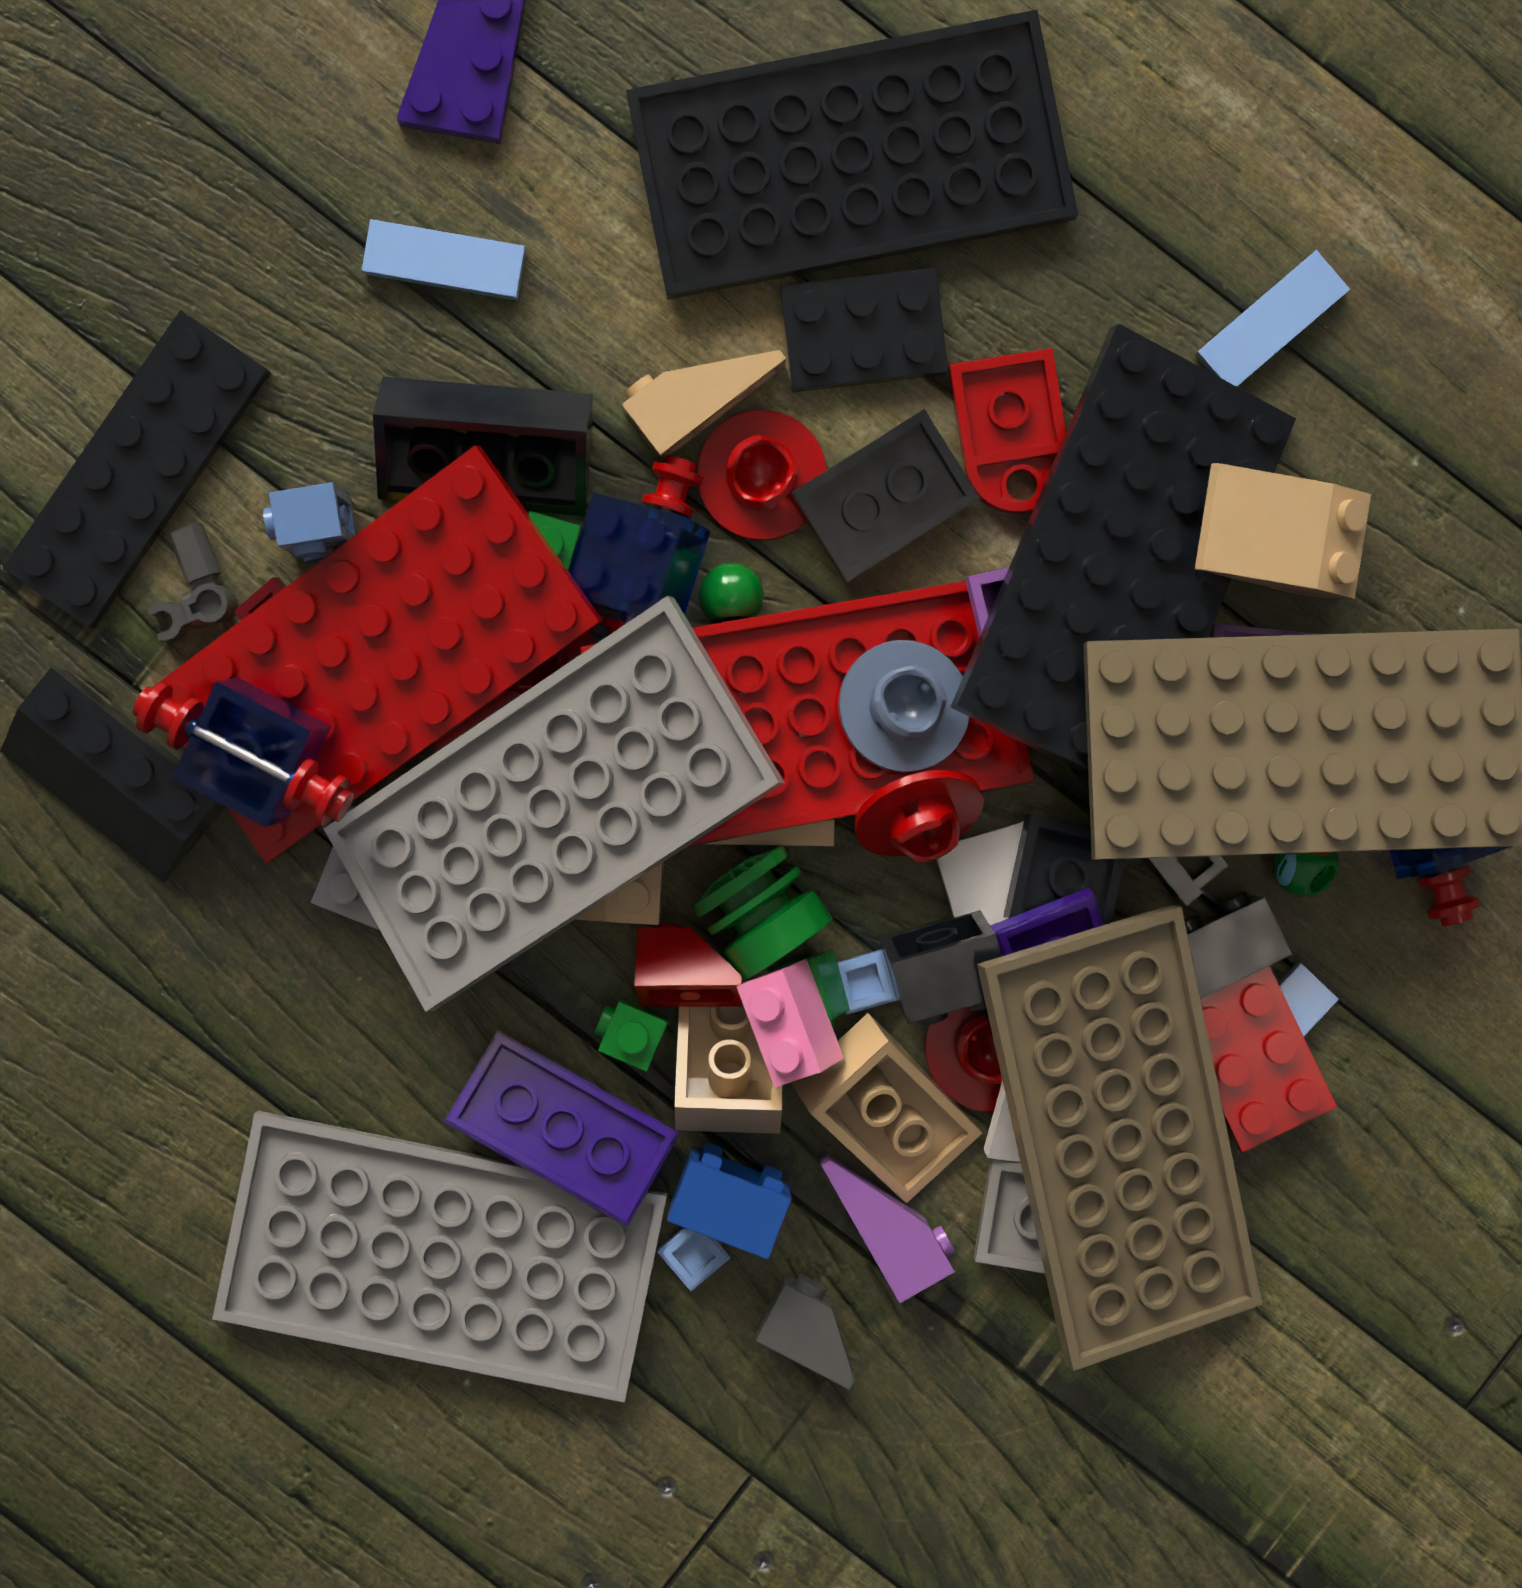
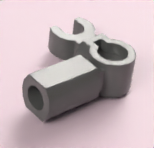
M202 523L186 526L168 535L186 584L193 585L194 591L183 595L181 603L159 601L147 609L149 615L156 616L167 612L172 617V626L169 630L157 634L158 641L177 640L185 634L190 625L192 628L198 629L211 623L226 622L235 613L234 610L237 607L236 596L231 589L219 583L217 576L221 574Z

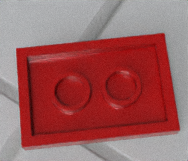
M1270 965L1201 998L1225 1122L1238 1150L1243 1153L1337 1107Z

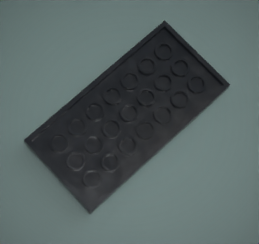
M1038 9L626 90L667 300L1073 221L1078 216Z
M1119 323L1112 326L1105 338L950 708L1089 775L1083 644L1087 641L1208 638L1232 579L1195 570L1211 464L1220 463L1275 473L1296 418Z

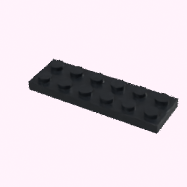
M180 310L2 569L88 628L94 629L271 372Z

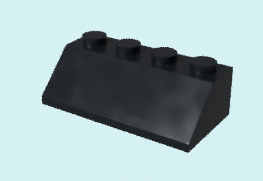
M383 377L373 411L378 499L403 500L473 446L478 445L482 447L526 511L585 516L592 446L593 394Z
M51 667L18 707L0 750L1 753L162 882H166L226 807L224 805L226 800L217 794L207 781L148 734L139 731L136 728V724L68 670Z

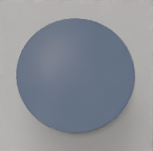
M896 640L877 645L866 651L852 664L841 684L838 698V713L843 732L857 753L877 767L901 773L916 772L930 768L944 760L956 749L968 726L969 716L950 708L963 677L948 657L939 650L924 643Z

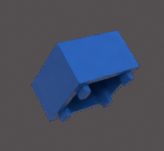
M706 1142L703 1149L692 1145L670 1202L667 1221L768 1260L791 1202L790 1183L781 1179L783 1175L782 1170L771 1165H765L761 1172L721 1156L723 1148L711 1142Z

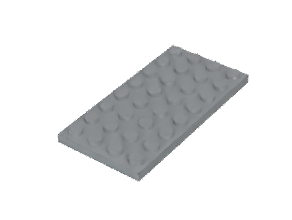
M666 596L347 812L339 822L334 821L325 827L324 831L425 1012L441 1007L768 795L785 782L675 598Z
M257 1111L253 1117L212 1320L625 1403L667 1193L648 1190L629 1226L626 1227L510 1161Z

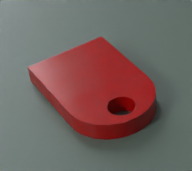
M1053 348L949 364V379L965 475L980 497V500L987 506L1010 514L1033 511L1066 433ZM1023 472L1033 479L1035 492L1030 499L1020 501L1010 496L1006 488V482L1011 474Z

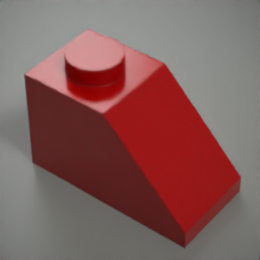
M664 922L659 925H653L652 928L637 929L634 986L641 1007H744L736 987L743 983L741 974L692 928Z

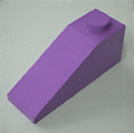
M830 1153L820 1157L823 1170L899 1303L955 1272L948 1258L956 1254V1251L941 1225L932 1230L923 1215Z

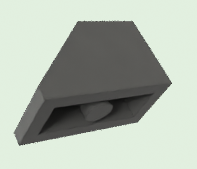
M801 1274L798 1275L796 1280L784 1275L755 1330L756 1341L850 1390L855 1381L853 1370L831 1299L824 1295L827 1289L815 1280Z

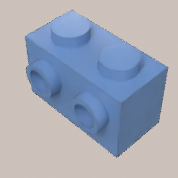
M333 482L269 492L271 507L264 508L263 510L268 538L270 540L276 539L278 547L293 554L295 558H303L304 563L320 562L356 535L350 495Z

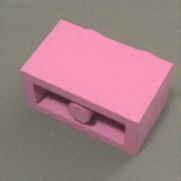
M807 959L761 974L736 986L774 1088L820 1073L844 1059Z

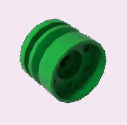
M783 845L770 851L751 855L713 881L701 899L691 906L698 918L718 905L724 912L722 917L706 928L710 935L720 933L731 927L735 928L739 935L722 953L731 966L741 974L742 981L754 976L788 954L833 920V917L814 890L792 899L785 891L802 873L798 866L778 878L773 874L771 869L789 856Z

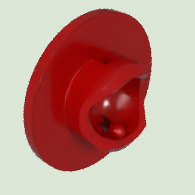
M773 410L746 411L724 421L706 440L697 465V474L703 477L702 485L698 486L702 502L709 514L727 531L751 540L778 539L795 532L807 523L790 494L827 471L826 462L818 441L809 429L798 420Z
M949 770L920 772L898 779L872 794L856 813L854 830L861 846L872 853L894 857L908 856L916 863L930 862L945 856L958 845L959 836L965 833L979 818L983 810L984 798L978 783L966 774Z
M966 1007L948 1012V1017L945 1020L928 1025L925 1054L929 1070L939 1087L957 1103L978 1111L994 1112L1002 1083V1076L987 1009L972 1011Z

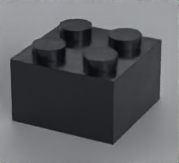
M981 910L957 917H948L879 937L894 992L907 1024L917 1022L918 1025L935 1024L945 1020L948 1017V1012L966 1007L972 1011L987 1009L977 964L1001 957L996 934Z

